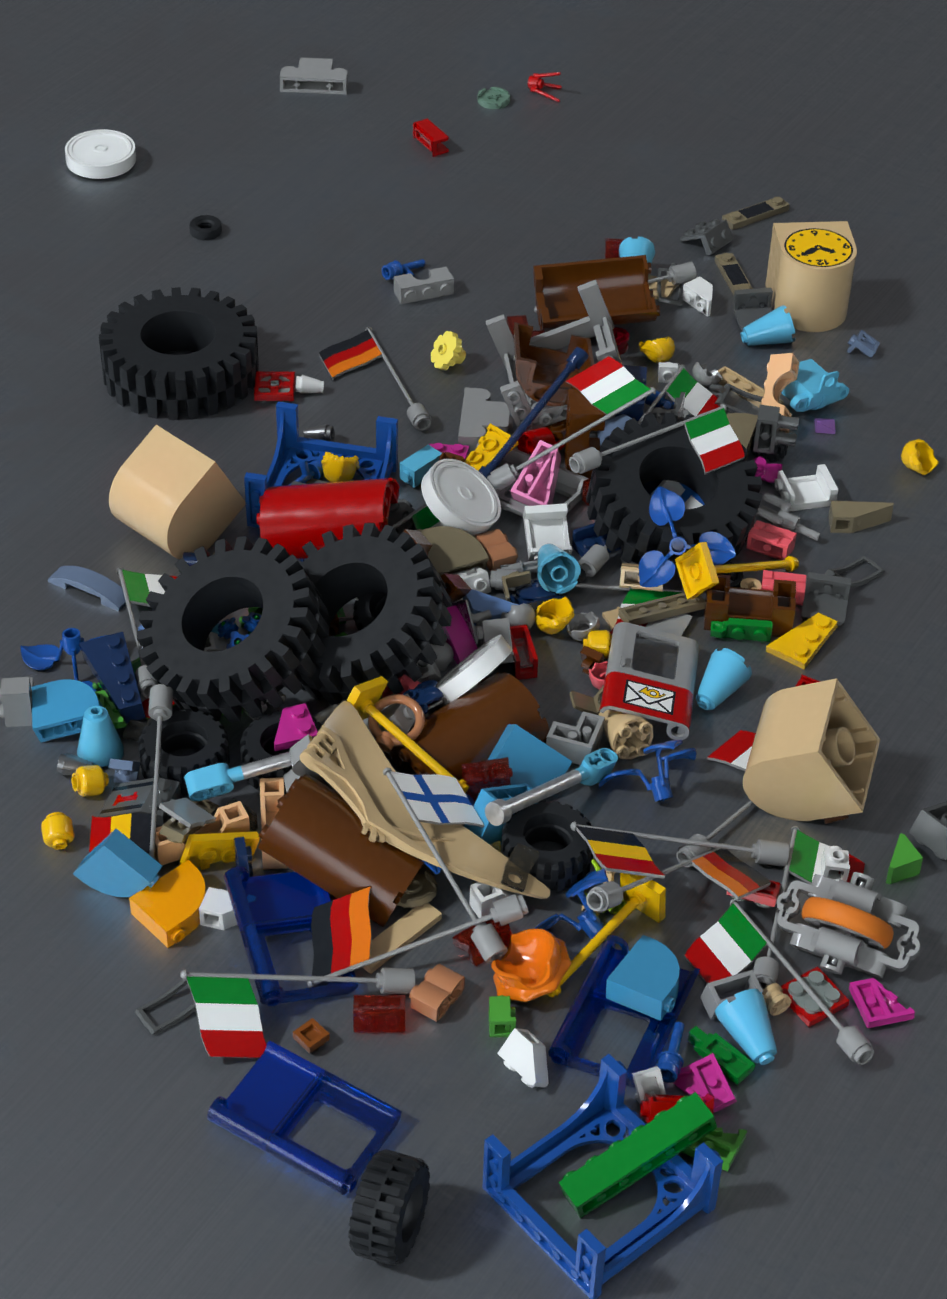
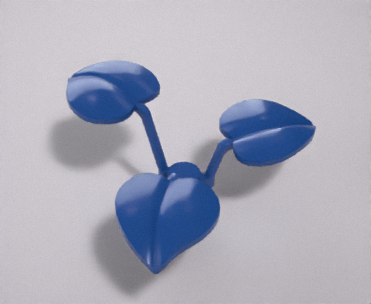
M662 486L658 487L651 497L649 513L653 522L659 526L669 522L673 538L669 544L670 552L665 557L657 550L648 551L642 556L639 562L640 586L657 587L671 580L675 574L676 567L672 561L668 560L669 557L673 554H683L686 549H691L697 545L687 544L683 537L677 536L673 521L682 518L685 512V504L677 493ZM709 531L700 536L699 543L707 542L714 565H723L736 556L732 544L722 534Z
M68 628L62 632L59 648L48 644L36 646L21 645V656L25 664L30 668L45 670L51 668L54 665V661H60L64 649L68 655L72 656L74 680L79 681L76 655L81 650L79 643L84 642V638L81 637L78 629ZM82 681L93 689L91 681Z
M671 740L651 745L645 748L643 752L644 754L656 752L659 776L651 778L652 783L648 782L641 770L626 769L608 774L599 782L598 787L600 788L607 781L616 777L638 775L646 785L647 791L652 790L655 802L670 799L673 795L669 781V762L673 759L695 760L697 755L696 749H683L661 758L660 753L662 750L669 748L674 750L676 746L683 743L682 740Z
M602 868L598 871H592L577 881L565 894L567 898L578 895L585 908V911L577 917L578 923L564 914H555L542 921L534 929L548 930L558 921L565 920L573 925L577 931L583 929L587 936L592 939L605 925L587 905L584 890L603 882H609L606 870Z

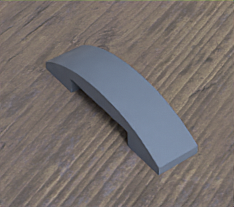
M61 566L48 578L49 583L63 589H67L71 585L100 597L102 605L116 611H120L126 605L122 587L95 571L78 566Z

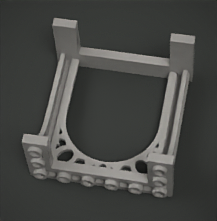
M596 280L577 286L589 315L588 317L531 337L529 344L557 350L569 345L571 335L585 338L596 336L599 351L595 353L598 362L609 356L622 364L612 330L615 327ZM503 314L487 320L486 326L507 370L509 384L500 387V390L518 428L538 402L531 399L525 393L517 380L514 336ZM545 405L525 431L545 427L566 419L567 405Z

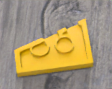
M490 423L487 427V433L485 436L480 437L478 440L479 445L474 451L470 452L464 463L474 467L476 470H479L482 466L486 467L504 444H506L511 435ZM518 441L516 442V444H514V446L511 448L509 452H511L517 445H519Z
M818 612L768 644L766 652L805 669L835 631L838 621Z
M257 831L189 834L179 866L189 860L197 868L200 867L201 870L210 868L212 863L236 861L234 838L244 837L246 846H251L252 856H254L260 837H258Z

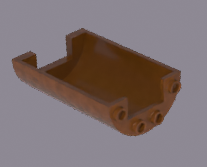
M646 255L533 266L535 300L540 331L548 332L588 317L589 315L577 286L593 280L597 281L614 325L656 321L657 316H660V306L656 305L653 289H649L648 274H651L652 270L651 263H647Z
M514 322L513 334L517 380L525 393L536 402L540 401L549 387L566 368L568 363L566 359L576 347L583 349L588 354L589 358L582 367L571 372L546 404L547 406L567 405L568 389L576 388L566 383V381L594 365L591 340L571 335L567 353L529 345L533 326Z
M497 672L456 700L426 717L423 730L414 742L457 780L464 779L467 782L466 784L471 786L480 780H485L486 776L481 774L480 771L508 724L518 725L545 744L550 729L546 718L543 717L541 719L540 712L537 710L540 708V705L531 692L514 676L505 672L502 674ZM404 745L393 746L390 753L384 752L386 758L393 761L398 767L402 765V760L404 762L407 761L412 766L416 775L436 774Z
M307 773L304 776H300L299 779L296 778L288 790L291 792L290 795L286 796L284 794L279 801L277 808L280 810L270 826L266 824L261 830L258 837L262 840L258 848L336 898H341L371 886L369 897L370 919L384 927L418 871L424 865V862L387 842H378L377 837L375 843L369 841V831H367L366 835L361 833L363 826L360 818L338 792Z

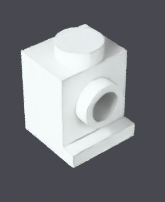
M839 846L824 848L821 858V875L836 881L841 879L847 882L850 871L849 851L842 850ZM829 870L840 871V874L829 873Z

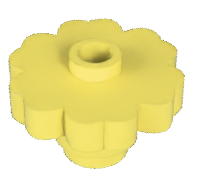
M445 331L443 335L438 336L433 345L434 349L431 351V362L434 363V367L447 371L449 366L453 367L456 364H461L465 360L466 352L462 348V340L458 338V334L452 331Z

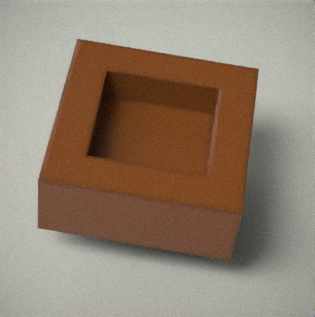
M312 1018L293 1031V1039L310 1054L330 1040V1033Z

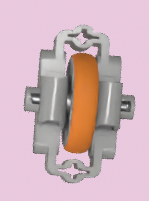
M854 872L850 883L841 879L836 881L815 874L811 885L802 881H793L788 886L787 892H783L777 898L776 904L779 910L777 922L779 927L783 931L793 934L789 945L823 958L820 968L831 973L841 975L844 966L877 978H883L886 968L897 972L905 971L909 966L910 960H914L919 956L921 949L918 940L920 934L918 924L904 917L908 907L900 902L885 898L878 892L872 891L875 879L865 874ZM800 893L806 894L809 897L803 905L802 918L813 927L790 922V919L796 917L800 912L801 905L798 899ZM792 899L794 907H789L786 910L783 903H789ZM893 928L908 930L907 934L902 935L897 941L898 960L875 950L889 947L894 935ZM912 938V944L915 950L910 949L905 957V949L903 945H908Z

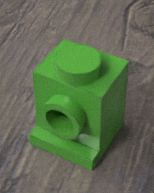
M489 996V1037H509L514 1028H516L515 1007H510V996Z

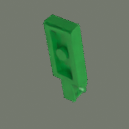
M728 618V621L723 622L711 621L710 636L735 640L771 642L773 622Z
M697 1026L689 1031L687 1041L694 1046L697 1054L704 1058L713 1053L723 1074L736 1085L754 1071L755 1063L717 1033L714 1035L709 1033L707 1035Z

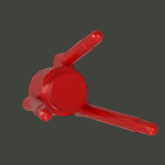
M534 73L528 79V88L531 89V92H536L551 100L560 102V99L539 89H542L543 86L561 89L562 86L544 83V79L541 78L559 76L561 73Z

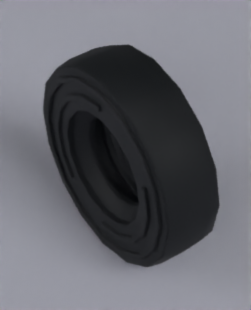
M211 215L197 216L189 224L190 234L200 240L214 239L222 232L221 221ZM208 226L211 228L203 229L200 227Z

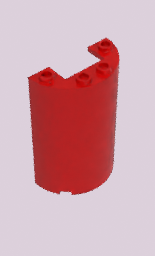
M394 478L268 487L263 496L259 498L260 513H257L256 516L257 524L260 526V536L263 539H267L273 548L276 544H279L286 549L290 556L293 554L296 558L305 559L308 556L302 547L311 541L317 550L325 546L322 534L328 531H332L338 540H342L343 526L353 524L361 535L365 523H375L381 532L384 526L388 524L390 504L398 503L400 486Z

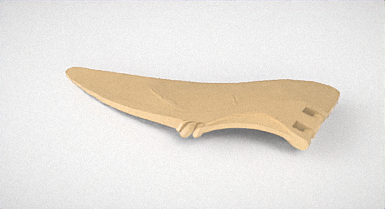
M343 701L324 722L317 736L307 745V749H304L300 754V761L308 769L324 778L343 797L360 818L363 826L361 833L366 835L367 831H369V841L375 843L377 837L378 842H387L414 857L441 868L387 775H383L385 768H391L392 772L396 771L389 763L355 707L350 702ZM420 822L450 872L496 888L534 898L547 899L550 896V889L463 825H437Z

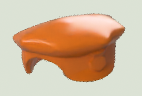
M527 929L511 935L508 951L501 960L495 959L491 964L492 969L495 971L493 980L497 996H510V1000L528 1002L554 992L571 966V961L564 940L555 937L549 931Z

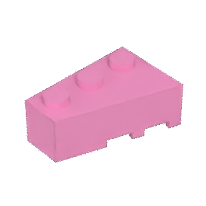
M540 440L529 459L553 445ZM558 448L523 468L510 490L513 500L528 506L553 504L561 462Z

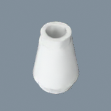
M305 375L296 376L295 391L299 392V394L323 393L324 381Z

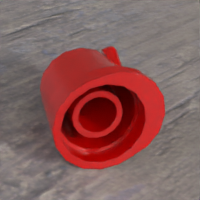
M541 427L525 431L518 440L519 445H517V448L531 455L540 440L553 446L562 440L555 442L551 430L547 427ZM565 444L560 446L558 449L562 450L565 447Z

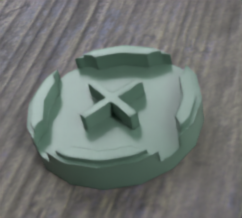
M491 87L488 90L483 88L477 94V101L482 107L501 109L509 105L511 96L506 89L500 87Z

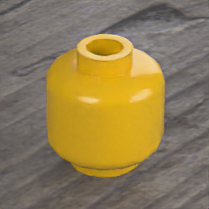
M608 630L590 631L587 639H583V647L587 646L604 654V658L608 659L612 635Z
M99 765L78 767L76 772L72 774L71 782L73 790L78 792L80 796H97L104 792L105 786H108L109 778L107 772H104Z
M50 813L41 823L42 837L45 845L53 847L55 850H62L74 840L73 822L64 813Z

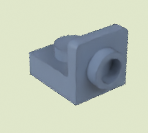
M861 330L857 335L853 334L849 339L847 352L851 353L856 347L863 354L871 358L875 354L880 342Z
M110 759L109 768L115 769V783L138 780L140 762Z

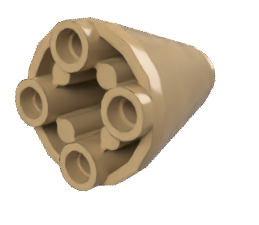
M610 709L604 713L599 712V716L605 717L604 733L608 742L620 759L631 760L647 755L644 754L643 750L651 745L653 739V726L650 722L637 715Z

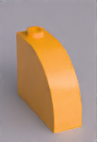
M187 860L159 878L151 888L147 886L142 891L140 890L129 897L131 914L167 948L182 941L184 937L193 932L200 924L199 907L206 894L205 882L201 872L192 862Z

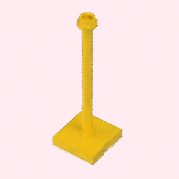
M707 542L698 543L675 559L687 600L695 599L707 589L718 584L717 574L785 569L787 572H793L799 567L798 559L793 556H787L785 560L714 565Z
M381 676L353 687L347 702H350L355 707L362 720L370 715L436 774L454 777L374 707V704L380 699L388 684L384 677ZM464 779L457 780L466 793L469 788L466 784L467 782Z
M620 873V887L647 876ZM651 880L624 891L623 898L627 903L571 960V966L562 978L558 988L547 995L552 998L555 995L558 996L561 993V985L635 908L660 923L665 918L666 888Z

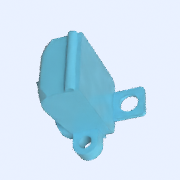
M808 359L799 363L797 380L788 384L781 393L791 400L790 406L795 411L804 412L818 410L826 405L843 400L849 394V388L844 383L837 381L839 377L838 371L827 373L813 359Z

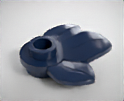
M435 680L424 681L413 690H407L402 694H408L418 702L424 714L428 713V704L444 697L443 693L436 688L437 681Z

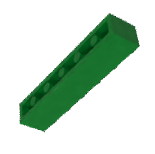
M696 1092L690 1096L686 1095L680 1098L676 1105L669 1110L659 1112L652 1121L646 1125L636 1127L631 1132V1135L622 1141H615L609 1146L608 1150L599 1156H592L578 1170H572L565 1174L562 1180L559 1181L562 1193L581 1219L715 1130L717 1126L714 1115Z

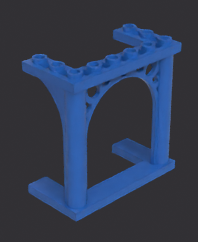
M278 401L276 405L277 444L267 475L246 472L244 477L247 526L260 528L256 520L257 513H260V496H263L268 487L283 486L286 478L294 470L300 468L299 461L306 460L307 463H310L316 459H323L325 452H330L339 457H353L356 455L359 457L360 466L357 472L363 480L389 478L391 472H396L398 469V419L377 417L376 448L299 437L298 404Z
M610 1054L601 1059L599 1081L585 1103L566 1122L511 1160V1152L493 1134L484 1140L482 1188L590 1299H597L601 1295L602 1285L699 1211L704 1210L709 1214L716 1208L723 1160L719 1153L714 1149H710L704 1142L695 1148L693 1165L686 1163L677 1154L652 1171L657 1185V1200L653 1210L642 1223L607 1249L588 1229H585L578 1234L577 1252H575L515 1189L577 1147L587 1144H612L617 1140L622 1141L625 1136L631 1135V1132L636 1127L646 1125L636 1111L630 1110L624 1104L627 1070L622 1062L616 1061ZM613 1123L620 1130L617 1136L612 1137L607 1134L606 1127L608 1124ZM599 1127L600 1135H593L592 1133L597 1132V1128ZM660 1171H663L667 1176H663ZM669 1183H675L682 1191L671 1193L666 1191L664 1186ZM664 1199L670 1201L667 1206L663 1203Z

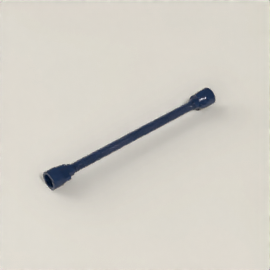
M579 347L574 349L566 359L568 362L566 368H564L560 376H558L540 401H538L537 405H535L517 430H515L514 434L507 440L506 444H504L486 467L482 466L478 470L486 479L487 476L491 475L490 472L496 469L514 444H516L571 372H574L575 369L579 370L589 358L583 349Z

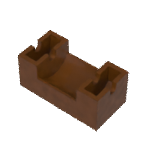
M568 389L565 439L606 416V414L594 407L578 389ZM605 421L565 443V469L572 471L569 459L574 453L590 447L600 451V438L589 437L590 431H604ZM593 469L582 474H577L591 479Z
M717 574L719 583L707 589L704 630L711 629V621L723 622L728 621V618L772 621L771 636L781 637L793 629L796 608V581L774 579L773 591L730 587L731 575Z

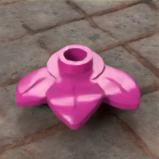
M763 456L754 458L753 460L758 467L755 477H761V480L774 483L775 479H777L778 471L782 470L783 464L766 463Z

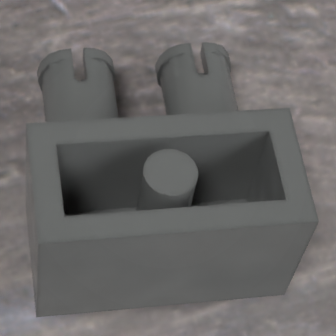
M760 405L753 451L773 454L774 447L777 444L795 447L797 434L780 432L779 428L797 431L799 417L781 415L779 413L780 407Z

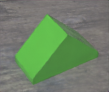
M900 833L887 874V884H893L920 874L923 857L905 834Z

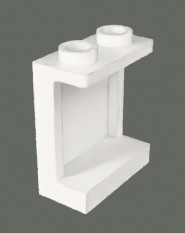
M825 464L817 465L816 475L786 478L783 470L778 471L777 479L774 482L775 489L779 491L782 500L791 504L790 511L828 507L831 501H837L838 488Z
M567 503L524 507L523 520L529 561L538 560L539 549L545 544H554L572 555L573 549L570 546L566 518L568 512Z

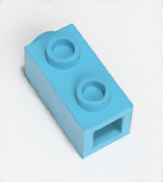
M426 445L400 462V479L414 488L420 485L424 475L439 461L442 453L432 446Z

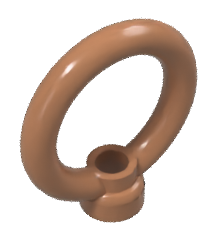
M400 694L389 695L377 701L374 707L380 712L391 704H403L409 707L414 712L415 725L406 735L413 741L420 735L424 727L425 716L418 702L411 697ZM369 715V729L383 752L390 753L393 746L403 745L391 733L382 732L378 722Z

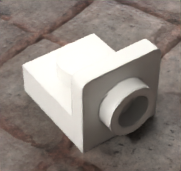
M659 362L658 382L668 383L679 370L678 363Z
M658 1066L632 1073L637 1092L635 1098L639 1104L642 1100H645V1093L651 1096L652 1094L666 1095L661 1070Z

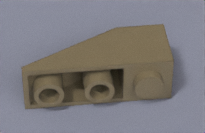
M831 501L828 516L830 533H854L891 521L894 503Z

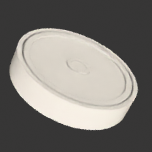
M99 129L86 131L71 138L65 146L68 168L73 173L86 178L104 179L119 176L129 171L136 163L134 141L128 135L115 130Z
M442 459L437 461L422 479L421 490L423 498L431 512L444 525L461 529L475 536L487 532L499 519L501 514L499 497L491 483L474 467L456 459Z
M498 635L483 644L437 683L436 688L444 695L443 698L437 700L438 702L443 701L442 707L474 688L478 682L508 657L513 649L503 636Z

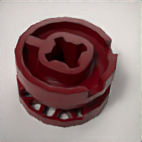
M615 327L612 330L619 355L628 351L629 332L623 328Z

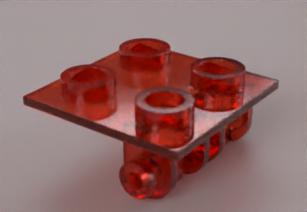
M508 757L461 764L462 778L469 786L466 794L473 798L474 804L481 789L511 785L510 777H513L512 768H509Z

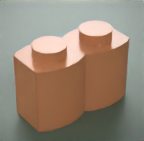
M500 529L475 535V538L481 543L489 557L487 567L490 571L500 569V565L516 563L518 558L517 549L508 542L507 535L502 533Z
M441 964L436 965L433 969L430 968L424 976V981L419 985H415L410 992L411 1008L437 1022L444 1016L450 1005L462 994L465 987V977Z

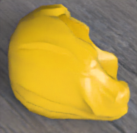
M663 337L652 341L646 340L645 343L639 342L640 351L649 360L656 363L669 361L675 352L674 340L671 337Z
M912 440L903 447L901 453L903 464L919 474L927 475L939 464V461L934 456V450L924 440Z
M325 452V456L321 460L324 477L329 482L350 481L354 477L355 472L360 469L359 457L356 455L353 457H339L330 452Z
M567 597L550 599L543 602L535 611L537 627L550 635L562 631L574 618V609Z

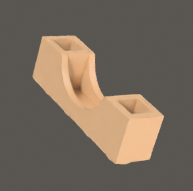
M793 353L770 355V361L767 363V380L764 382L765 394L761 400V405L780 407L779 413L788 417H792L785 405L779 403V398L783 389L791 382L796 381L798 377L800 362ZM779 428L781 429V432L785 431L786 433H789L790 429Z
M284 777L260 778L261 830L266 824L270 826L279 811L277 800L284 795ZM262 851L263 870L287 868V866Z
M241 801L217 808L214 815L216 817L215 822L205 824L204 827L202 826L194 834L250 832L249 816ZM160 826L156 828L154 857L156 861L161 865L180 860L187 840L182 844L169 841L166 836L160 834L162 828Z

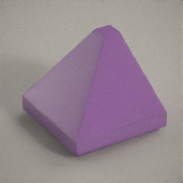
M814 419L815 433L835 434L834 419Z

